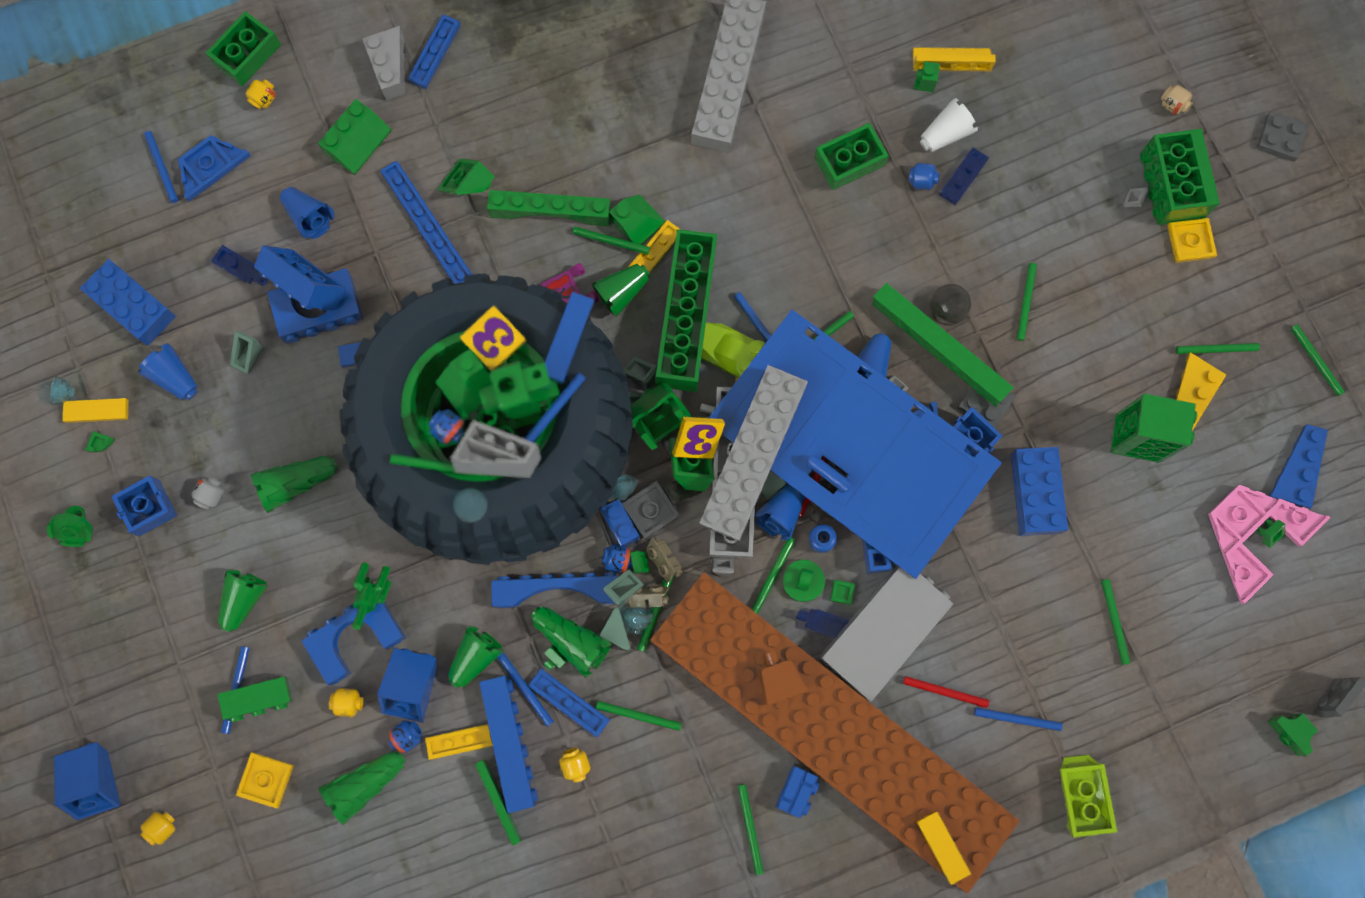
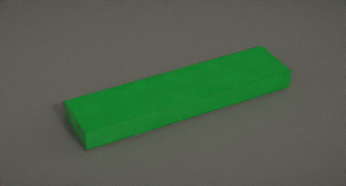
M482 760L476 763V769L509 841L514 846L523 840L511 814L507 812L506 803L486 760Z

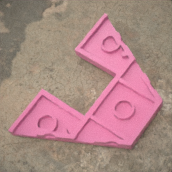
M1242 485L1236 486L1208 513L1239 602L1245 604L1274 575L1242 544L1267 518L1273 521V523L1278 519L1285 523V535L1298 547H1301L1330 517L1309 511L1304 507L1295 506V504L1282 499L1266 496L1265 493L1252 491Z

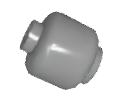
M213 477L199 479L191 493L194 499L193 503L204 509L216 507L224 494V489L220 486L221 482Z

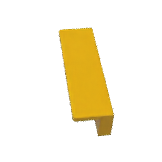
M914 48L913 70L922 69L924 61L940 63L939 71H991L996 59L995 54H991V49Z

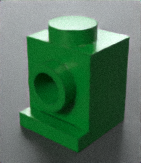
M924 61L922 69L918 68L916 71L914 90L934 92L938 82L940 63Z

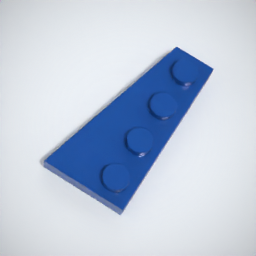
M1309 424L1303 426L1292 448L1293 451L1290 457L1287 458L1281 474L1278 475L1275 481L1276 484L1268 495L1269 497L1282 499L1308 510L1312 509L1328 430Z

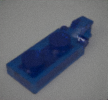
M224 245L219 248L211 260L213 264L245 283L251 284L254 281L264 286L267 282V279L262 277L259 271L254 268L255 264Z
M812 608L810 613L798 610L796 619L806 622L805 627L809 628V630L831 638H836L838 633L850 621Z

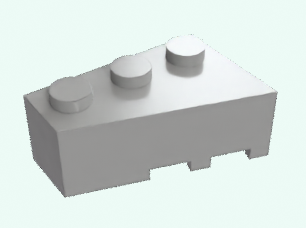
M400 26L363 38L386 101L404 95V35Z
M477 421L472 422L451 457L456 473L528 478L531 477L541 459L537 444Z

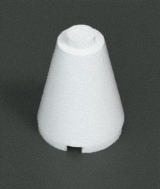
M957 98L949 102L921 135L922 140L920 143L926 151L930 150L933 152L978 131V127L974 128L972 125L975 123L973 116L963 103L961 105L956 103L958 101Z

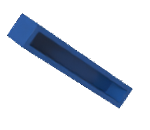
M507 676L479 682L507 812L512 813L536 806L535 801H538V794L536 788H532L530 779L534 778L531 766H527L526 757H529L527 745L522 744L521 740L524 731L522 723L517 722L516 714H519L517 701H513L511 695L514 692L513 682L508 680Z

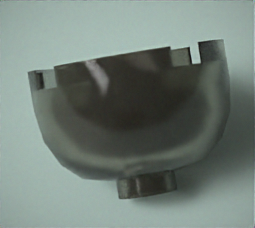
M945 284L933 293L929 303L930 312L935 320H939L944 325H957L969 314L971 297L962 286Z

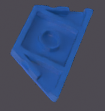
M210 135L178 159L179 168L182 171L181 180L185 189L184 197L190 202L251 157V155L245 149L241 150L234 147L233 144L222 142L220 139Z

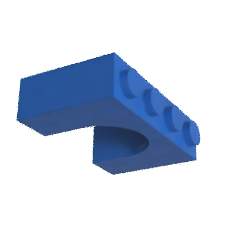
M347 268L327 274L346 289L337 310L328 309L326 313L316 318H306L299 315L295 299L287 296V292L283 289L278 288L267 292L278 335L285 343H294L299 338L306 336L314 337L319 332L326 330L334 331L342 325H354L359 320L364 319L352 275Z
M381 602L377 604L374 611L366 614L363 623L372 628L384 649L389 650L407 638L386 603L383 604ZM354 605L347 607L343 611L344 614L338 618L332 617L324 623L325 626L318 630L316 628L308 632L306 638L302 640L327 685L333 686L351 674L339 653L338 640L342 631L354 622L358 609L354 608Z

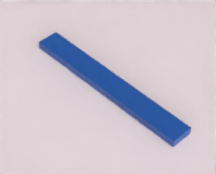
M396 160L381 169L380 172L452 282H464V275H472V273L399 162Z

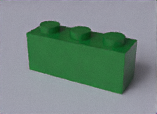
M285 676L217 694L223 720L230 719V723L244 720L243 715L252 713L253 717L266 714L265 709L273 707L275 711L288 708V703L293 702L288 678Z

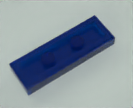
M972 147L939 195L956 206L987 163L989 157Z

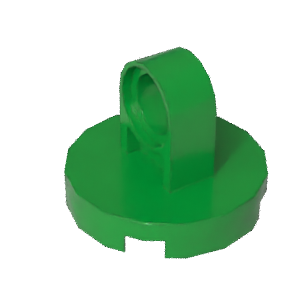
M71 506L63 514H57L49 520L46 532L51 539L55 537L60 540L59 544L63 546L82 547L85 542L89 543L91 541L94 529L86 520L84 508L81 506Z
M798 560L786 568L782 584L791 599L806 603L814 600L821 594L825 586V577L822 569L816 563L810 560Z

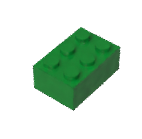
M244 11L205 54L214 66L243 87L281 46V43L273 31Z
M870 122L816 147L814 156L832 190L838 189L884 167L889 157Z

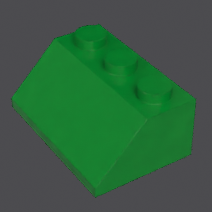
M355 98L320 140L318 145L326 156L356 175L392 130L369 107Z

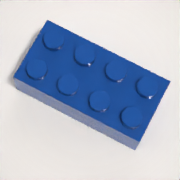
M263 245L254 265V268L261 272L260 275L262 277L270 279L274 282L273 285L286 291L287 296L300 302V306L309 310L312 308H318L323 311H327V309L337 310L346 289L294 249Z
M110 259L80 287L84 293L147 346L176 317V315Z
M1059 448L1016 449L1010 456L1019 536L1062 534L1068 531Z

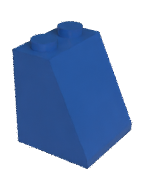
M394 648L377 694L381 714L423 723L437 671L436 657L428 653H414L405 648L401 650Z
M98 742L88 743L84 747L68 750L63 754L54 756L55 805L78 821L120 806L108 750Z

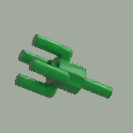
M361 563L353 583L354 588L357 589L353 605L354 608L358 609L352 625L354 629L360 630L366 614L374 611L377 604L385 603L392 584L390 580H387L391 570L390 567H382L377 583L374 584L370 583L371 579L366 576L369 564Z

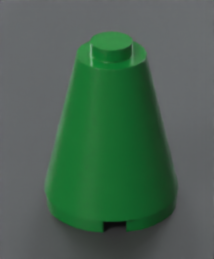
M634 264L594 281L591 285L595 292L599 293L601 301L611 314L617 317L649 281L647 276L650 273L644 265Z
M227 569L224 575L217 621L221 625V629L232 632L233 629H239L268 586L267 582L249 573L247 575L240 574L241 571Z
M469 625L465 630L448 672L449 682L457 688L460 686L466 687L504 651V649H501L502 645L494 637L486 632L484 634L478 633L479 628Z

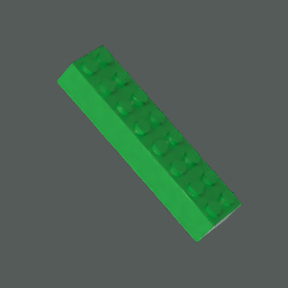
M677 229L655 387L665 382L671 389L697 392L718 234Z

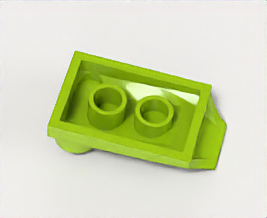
M706 322L701 359L739 379L765 343L760 340H754L722 323Z
M1090 755L1065 757L1060 768V776L1068 817L1067 828L1071 837L1116 833L1117 827L1105 765L1095 761Z

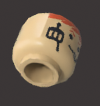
M1180 85L1170 86L1161 97L1162 107L1174 115H1178L1182 111L1186 113L1193 104L1191 102L1192 93Z

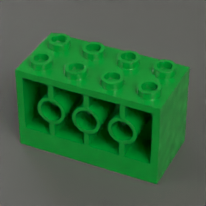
M1202 128L1157 134L1150 139L1140 152V162L1144 165V179L1148 183V197L1152 200L1153 218L1156 219L1157 226L1172 222L1206 218L1220 202Z
M1142 394L1116 413L1110 453L1160 463L1191 446L1195 438V433L1192 430L1193 424L1197 419L1196 404Z

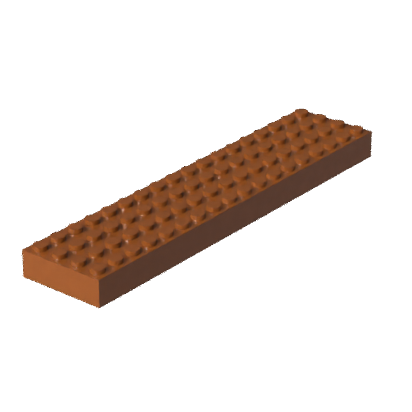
M705 573L700 576L650 640L651 643L946 878L917 824L918 820L937 811L971 873L954 883L955 886L967 894L1020 821ZM777 650L781 662L789 659L792 661L808 692L767 706L760 670L769 667L764 654Z

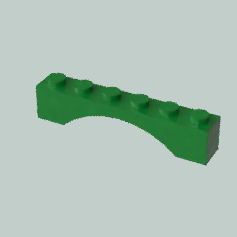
M489 190L487 210L490 218L496 219L551 216L571 219L588 225L610 226L609 211L611 210L610 198Z

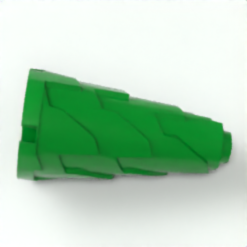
M327 455L303 462L297 461L282 467L279 465L260 472H254L250 475L254 487L256 486L260 501L265 511L269 513L294 500V497L311 490L313 486L331 478L332 475L336 474L335 470L338 469L334 457L329 459Z
M538 606L531 614L534 626L546 636L550 643L558 649L560 654L584 678L592 674L589 670L591 667L597 669L611 649L609 647L612 645L610 641L563 617L549 607L543 606L540 608Z
M393 750L369 763H363L348 773L341 774L328 783L321 785L318 790L328 807L331 808L336 819L341 825H344L361 811L367 802L379 794L385 785L397 776L404 768L403 764L406 760L399 751L395 753Z

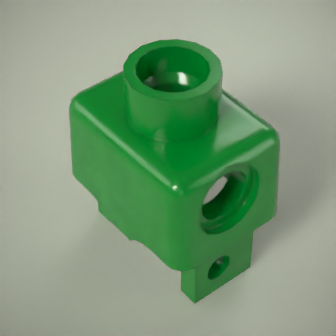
M518 361L494 369L489 374L491 384L479 388L480 398L486 413L489 415L502 411L510 419H517L541 412L539 403L560 396L557 383L550 380L545 363L530 367L528 364H522ZM535 372H541V377L534 379L533 375Z
M665 382L655 388L645 390L640 398L631 404L633 428L652 451L657 448L656 443L681 426L683 417H691L685 405Z

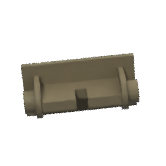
M652 538L646 548L647 555L658 568L660 575L669 583L673 575L678 577L683 573L682 566L675 556L667 558L672 552L664 540Z
M661 584L642 587L626 602V606H630V608L646 607V600L649 599V607H664L669 604V597L665 596L669 587H662Z

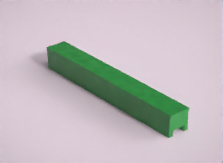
M887 282L873 296L872 305L994 407H997L1013 390L1014 387Z

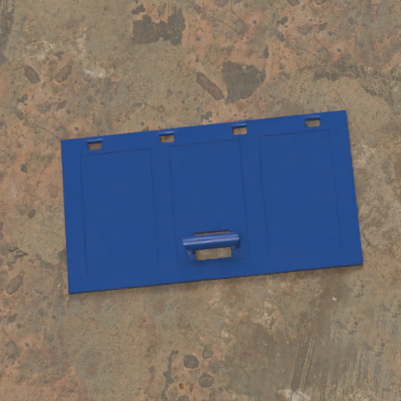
M792 309L709 418L723 419L725 425L722 435L734 443L768 365L808 381L770 471L916 579L1002 462ZM807 328L818 335L815 340L804 334ZM860 366L871 374L867 379L857 372ZM913 405L925 413L921 418L910 411ZM967 445L978 452L975 457L964 451ZM824 456L847 473L848 476L845 478L820 458ZM812 469L838 488L834 495L808 476Z

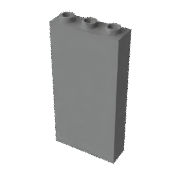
M896 566L818 658L868 702H871L951 608L953 603L949 600L950 596L945 591L935 588L933 580L928 576L919 574L914 579L900 567Z

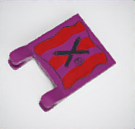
M578 263L569 270L539 285L560 293L561 298L568 303L572 292L581 295L573 278L585 274V269L581 263ZM591 291L587 295H585L586 297L594 299V303L599 301V297L595 291Z

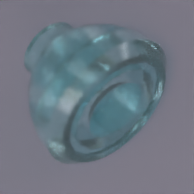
M55 376L52 380L50 392L51 405H59L69 399H73L75 387H71L65 379Z
M622 474L618 478L613 493L616 495L615 498L627 500L628 496L636 489L638 480L633 476Z
M464 489L456 495L453 508L455 514L461 520L472 522L484 515L487 502L485 496L480 491Z
M633 607L623 612V618L631 633L642 634L643 630L651 623L653 613L645 608Z

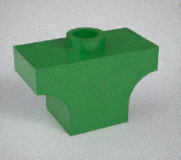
M1303 713L1292 714L1289 718L1273 716L1267 721L1278 733L1279 740L1285 746L1290 747L1297 756H1308L1313 751L1310 740L1318 730Z

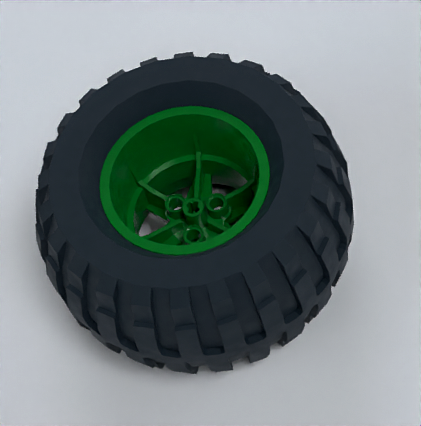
M486 273L464 275V282L454 284L450 278H445L432 283L433 291L419 297L413 291L401 300L402 309L393 315L386 311L373 327L376 334L371 340L363 338L354 356V362L357 364L356 369H349L348 374L346 373L343 398L346 402H343V409L339 411L341 434L346 440V444L343 445V454L349 470L355 476L356 488L366 502L373 507L382 521L415 546L429 550L448 560H464L469 563L489 565L491 562L498 561L509 563L524 561L527 556L540 551L544 553L561 546L560 543L572 533L577 534L589 525L596 511L604 507L614 494L615 484L618 478L621 477L628 461V448L631 442L633 427L627 377L620 360L617 359L611 341L601 329L592 323L589 315L563 384L556 382L560 395L578 373L586 379L545 427L535 442L541 459L530 478L498 475L480 477L391 464L392 454L450 462L446 459L441 448L459 445L466 432L457 443L452 441L448 445L443 444L430 434L431 427L428 424L440 410L446 399L445 394L436 381L453 360L470 349L460 337L494 306L526 339L497 368L518 361L531 367L545 363L568 304L561 298L560 293L539 284L537 286L534 284L529 286L526 280L521 277L499 275L497 281H494ZM474 353V355L477 357V359L480 361V363L483 365L488 373L491 372V370L483 363V361ZM535 372L533 375L534 379L541 377V372ZM557 398L539 403L541 412L517 419L508 418L502 411L488 415L482 405L462 419L464 421L462 430L464 431V427L467 424L477 421L521 438L516 430L536 424Z

